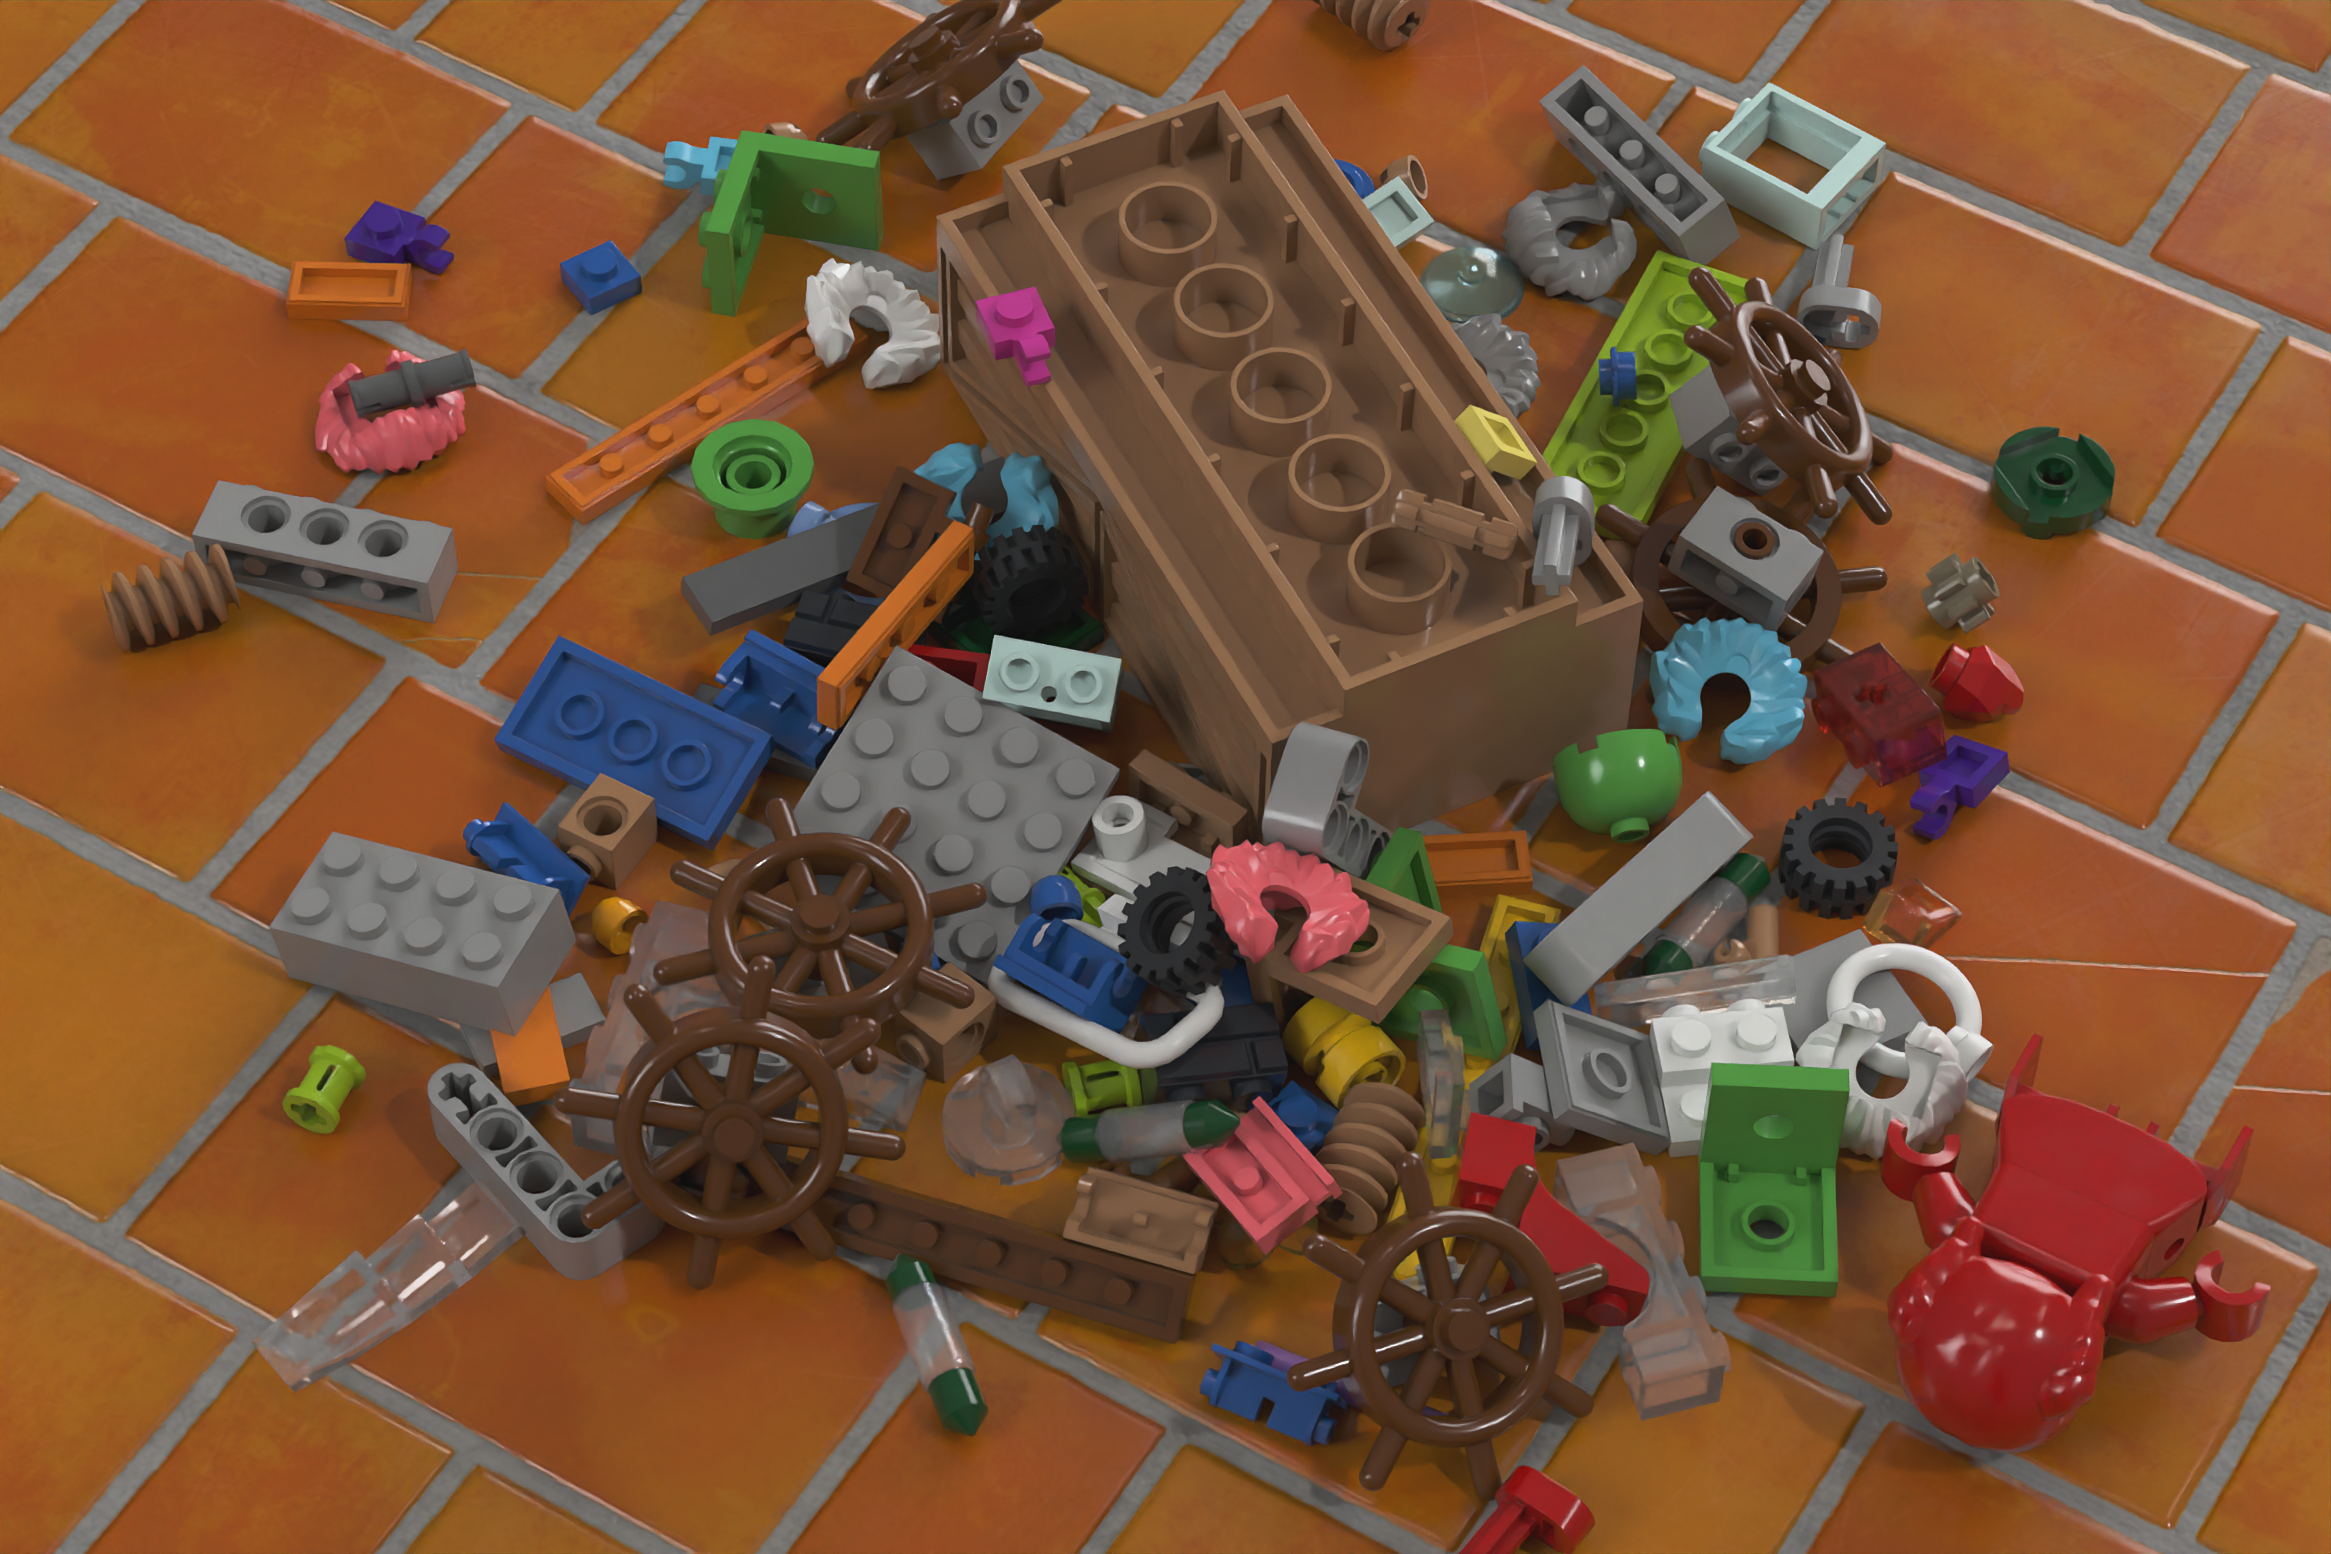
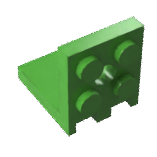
M741 130L728 169H720L717 173L714 185V208L712 212L704 211L699 225V246L707 247V255L702 270V286L710 288L712 313L736 316L764 233L879 251L884 236L880 152ZM811 188L825 190L833 197L820 196L813 192Z
M1397 827L1385 849L1380 850L1374 856L1369 875L1365 881L1443 913L1421 831ZM1363 940L1356 941L1349 952L1366 951L1373 947L1375 943ZM1450 944L1444 946L1379 1024L1371 1021V1026L1380 1027L1386 1035L1497 1061L1508 1042L1485 953Z
M1711 1062L1698 1149L1699 1291L1836 1297L1838 1287L1835 1168L1850 1092L1849 1069ZM1759 1220H1770L1779 1224L1784 1229L1785 1234L1775 1239H1766L1756 1235L1749 1226Z

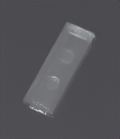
M1787 954L1604 982L1594 986L1598 1017L1630 1029L1650 1026L1652 1018H1659L1667 1009L1682 1004L1693 1005L1699 1009L1700 1014L1726 1012L1731 1004L1743 999L1760 1000L1764 1003L1765 1008L1797 1003L1792 957Z

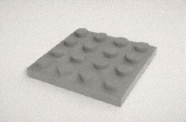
M896 645L794 808L793 813L801 834L833 832L869 840L890 809L894 807L905 808L911 815V824L893 850V853L900 857L916 873L927 894L972 882L980 883L987 891V900L980 908L934 919V952L941 966L950 961L989 991L987 980L993 963L999 954L1003 955L1019 926L1031 914L1029 901L1033 886L1041 878L1061 874L1092 823L1093 814L1101 802L1107 798L1119 778L1120 769L1004 704L982 699V692ZM815 875L821 894L832 895L843 879L842 876ZM869 886L854 909L869 905L876 907L891 902L882 893ZM905 927L883 932L900 943L905 942L907 935Z

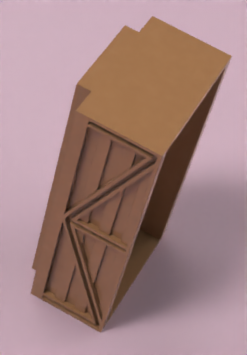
M1221 90L1003 166V193L936 216L941 366L998 457L1003 456L1006 459L1015 451L1024 457L1038 455L1042 459V464L1051 472L1050 484L1058 500L1059 523L1056 528L1060 529L1062 535L1066 533L1071 538L1089 580L1087 582L1089 592L1086 598L1189 763L1203 770L1210 788L1217 792L1221 791L1230 794L1242 807L1248 810L1247 840L1251 845L1256 842L1263 846L1270 844L1266 842L1262 834L1263 814L1286 743L1291 732L1300 722L1312 723L1367 740L1370 750L1369 763L1355 809L1393 833L1397 827L1407 829L1551 773L1554 756L1572 744L1577 743L1579 754L1598 748L1597 735L1627 730L1644 600L1595 530L1591 554L1585 562L1573 567L1570 586L1560 585L1559 595L1551 596L1546 595L1545 585H1533L1532 574L1538 544L1533 536L1532 528L1536 491L1544 481L1557 476L1288 94L1238 111L1226 92ZM1035 286L1055 327V346L1049 348L1051 358L1045 359L1051 374V381L1027 387L1021 377L1014 357L995 361L976 320L975 301ZM1469 405L1503 416L1509 420L1537 461V464L1521 480L1496 471L1490 474L1454 422ZM1402 489H1409L1427 495L1426 502L1431 504L1437 498L1484 513L1486 515L1484 521L1490 523L1493 517L1514 523L1518 527L1517 544L1510 558L1501 561L1483 555V547L1476 546L1475 550L1471 551L1424 536L1425 529L1418 527L1417 532L1397 527L1391 522L1394 501Z

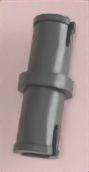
M466 349L418 364H413L412 359L399 362L400 369L356 381H348L358 419L407 404H411L414 408L425 406V399L468 387H476L472 365Z

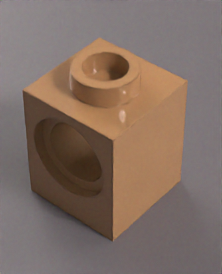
M600 773L558 824L561 851L591 877L589 881L595 880L617 891L659 838L655 798Z
M950 961L939 971L965 982L973 988L975 999L970 1007L957 1009L918 992L913 1000L895 1015L896 1048L901 1057L914 1069H925L944 1084L999 1036L997 997Z

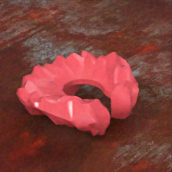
M392 350L386 358L385 372L400 369L399 362L412 359L413 364L425 362V360L417 358L407 351L399 352L398 350ZM353 363L347 364L339 373L333 376L318 399L321 407L315 426L316 449L320 453L328 452L333 457L336 465L347 474L351 469L361 471L367 468L378 475H381L386 469L396 473L401 468L413 471L417 468L419 462L429 461L433 455L441 456L447 444L455 442L458 439V435H464L466 430L462 412L465 410V401L460 390L425 399V406L410 407L406 410L392 411L387 413L385 417H377L373 423L366 417L358 419L348 381L360 380L365 378V376Z
M1246 840L1239 846L1225 848L1220 844L1215 849L1210 861V868L1206 872L1211 889L1212 908L1218 913L1225 924V931L1230 939L1238 944L1240 954L1251 958L1252 963H1258L1275 948L1274 940L1278 924L1266 910L1279 908L1284 912L1293 907H1304L1307 913V921H1305L1299 932L1298 939L1293 945L1289 958L1300 973L1319 969L1339 956L1349 953L1353 943L1367 930L1370 915L1367 901L1359 899V896L1352 892L1351 879L1347 871L1336 874L1329 863L1321 864L1316 854L1300 856L1296 850H1285L1284 844L1278 841L1263 846L1259 842L1251 845Z

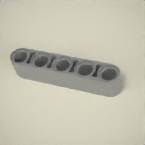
M1707 791L1553 929L1522 962L1565 1006L1571 1007L1720 871L1754 836L1710 791Z

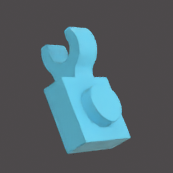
M711 136L708 149L691 146L679 141L667 142L663 158V164L667 165L663 185L673 189H687L696 182L701 181V194L714 196L717 173L720 169H728L738 140Z

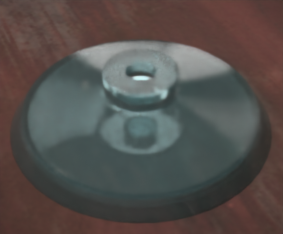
M1469 246L1448 250L1431 260L1425 266L1419 278V282L1443 316L1452 323L1463 324L1474 316L1494 313L1499 314L1502 320L1517 309L1524 295V282L1517 268L1499 253L1481 247Z

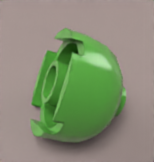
M1629 729L1608 732L1596 736L1598 746L1596 749L1579 754L1577 743L1554 756L1551 765L1556 791L1564 810L1578 826L1591 833L1611 835L1612 841L1615 843H1631L1646 838L1650 834L1649 828L1663 821L1677 804L1683 784L1682 761L1677 739L1673 736L1666 743L1664 731L1657 729Z

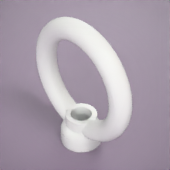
M1887 943L1857 951L1839 966L1832 976L1827 990L1826 1007L1828 1019H1830L1831 1012L1843 1009L1848 1003L1853 1002V995L1858 984L1870 974L1887 969L1907 970L1920 974L1934 982L1945 992L1951 1001L1955 1012L1956 1024L1946 1035L1959 1051L1960 1066L1965 1073L1968 1084L1979 1073L1991 1056L1994 1045L1980 1035L1982 1012L1976 992L1960 970L1942 956L1914 945ZM1877 1042L1859 1059L1862 1064L1879 1073L1895 1078L1909 1079V1066L1904 1052L1892 1050Z

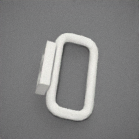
M1116 893L1097 908L1103 925L1101 928L1076 919H1064L1062 921L1120 953L1118 945L1126 940L1117 935L1118 924L1127 922L1128 916L1124 915L1122 910L1126 902L1134 904V901ZM1051 922L1042 926V929L1034 938L1033 947L1041 942L1044 931ZM1180 922L1175 926L1170 938V952L1180 947L1187 939L1192 929L1191 927ZM992 966L987 980L989 991L997 997L998 1004L1123 1066L1135 1069L1162 1066L1183 1055L1212 1030L1220 1020L1224 1008V998L1219 988L1222 986V982L1215 987L1206 982L1205 993L1195 996L1187 992L1186 997L1197 1003V1006L1187 1016L1158 1039L1149 1042H1137L1093 1021H1088L1076 1013L1016 985L1014 977L995 966Z

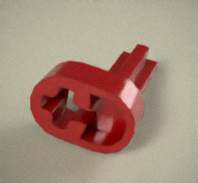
M1521 1465L1513 1471L1497 1490L1495 1499L1498 1507L1459 1554H1514L1530 1534L1560 1553L1571 1554L1594 1528L1596 1522L1589 1508L1576 1495L1536 1469Z

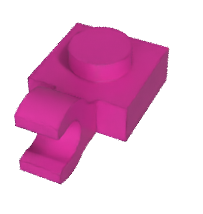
M1036 287L975 301L976 320L995 361L1014 357L1021 377L1027 387L1051 381V374L1045 359L1051 358L1049 348L1055 346V327Z

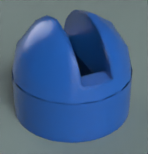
M1049 875L1039 879L1033 886L1029 901L1030 913H1036L1043 917V925L1052 922L1055 917L1060 920L1076 919L1081 921L1084 915L1079 890L1073 881L1063 875Z

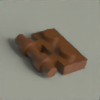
M897 466L845 580L886 599L935 543L938 535H942L950 524L956 520L948 516V513L958 492L905 467ZM973 500L964 522H958L973 528L975 558L977 551L983 546H987L991 535L986 532L996 510ZM963 585L933 621L944 624L953 604L961 603L968 587Z

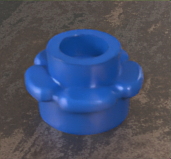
M1611 347V359H1598L1600 396L1612 395L1613 405L1619 407V401L1637 400L1635 351L1616 352V347Z

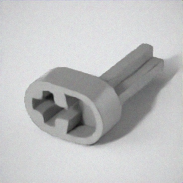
M1832 234L1831 242L1821 241L1819 245L1812 287L1807 289L1801 296L1796 320L1811 334L1826 338V346L1863 348L1874 342L1878 336L1883 312L1882 305L1877 297L1870 292L1848 287L1855 250L1854 245L1843 244V235ZM1849 315L1859 316V322L1850 321Z
M1566 476L1552 477L1539 486L1536 491L1532 515L1533 536L1538 542L1532 583L1533 585H1545L1546 595L1551 596L1559 595L1560 585L1570 586L1573 567L1585 562L1591 554L1595 530L1594 501L1590 489L1583 482Z

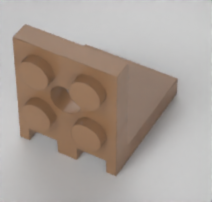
M1332 867V869L1334 870V872H1335L1336 874L1343 872V871H1341V870H1338V869ZM1349 874L1352 892L1359 896V899L1367 901L1370 911L1367 930L1357 941H1370L1375 943V945L1363 952L1343 954L1319 969L1300 973L1289 958L1293 945L1298 939L1299 932L1305 921H1307V913L1304 907H1293L1284 912L1278 908L1274 912V919L1278 924L1274 940L1275 948L1256 964L1252 963L1251 958L1245 957L1254 1004L1266 1002L1274 1004L1280 1039H1282V1034L1295 1013L1314 997L1323 999L1379 1024L1454 936L1451 917ZM1285 1051L1286 1059L1288 1061L1290 1059V1055Z

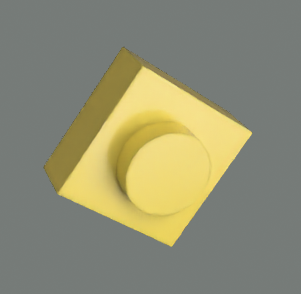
M1469 405L1455 419V424L1490 474L1496 471L1521 480L1537 464V461L1507 418Z

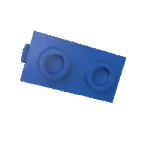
M509 803L502 804L494 821L483 822L481 819H475L463 831V839L466 840V850L471 855L477 856L494 873L559 889L568 917L571 915L591 877Z
M1238 1340L1233 1351L1213 1343L1211 1350L1223 1361L1220 1371L1209 1368L1200 1386V1394L1210 1397L1209 1404L1211 1406L1219 1407L1256 1423L1265 1399L1275 1402V1406L1266 1424L1268 1428L1301 1441L1310 1447L1316 1442L1326 1446L1329 1444L1337 1426V1420L1328 1416L1331 1408L1335 1407L1344 1412H1348L1350 1408L1348 1403L1339 1394L1334 1393L1338 1382L1334 1381L1304 1392H1297L1288 1385L1286 1372L1271 1367L1275 1356Z

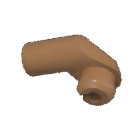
M1766 904L1751 907L1747 911L1746 940L1741 942L1740 940L1731 939L1730 946L1732 948L1727 949L1723 942L1716 947L1713 953V962L1717 967L1718 975L1722 979L1736 984L1746 983L1748 974L1777 962L1779 957V912L1775 907Z

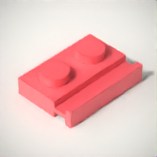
M1259 1096L1252 1102L1254 1108L1240 1118L1239 1127L1223 1147L1203 1150L1192 1149L1183 1158L1194 1174L1266 1255L1319 1213L1316 1209L1319 1204L1330 1196L1336 1199L1343 1193L1335 1179Z

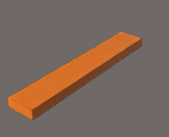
M805 318L545 476L546 490L584 526L693 459L695 449L709 433L728 423L760 418L869 351V337L849 319L855 341L851 345L845 360L827 368L824 365V361L815 354V346L807 333L809 321L808 318Z

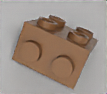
M1145 749L1129 764V797H1134L1177 819L1179 829L1169 839L1209 859L1212 858L1215 849L1220 844L1225 848L1239 846L1248 839V810L1242 807L1230 794L1213 790L1191 777L1179 764L1172 761H1164ZM1074 873L1089 888L1095 887L1104 894L1105 901L1115 894Z

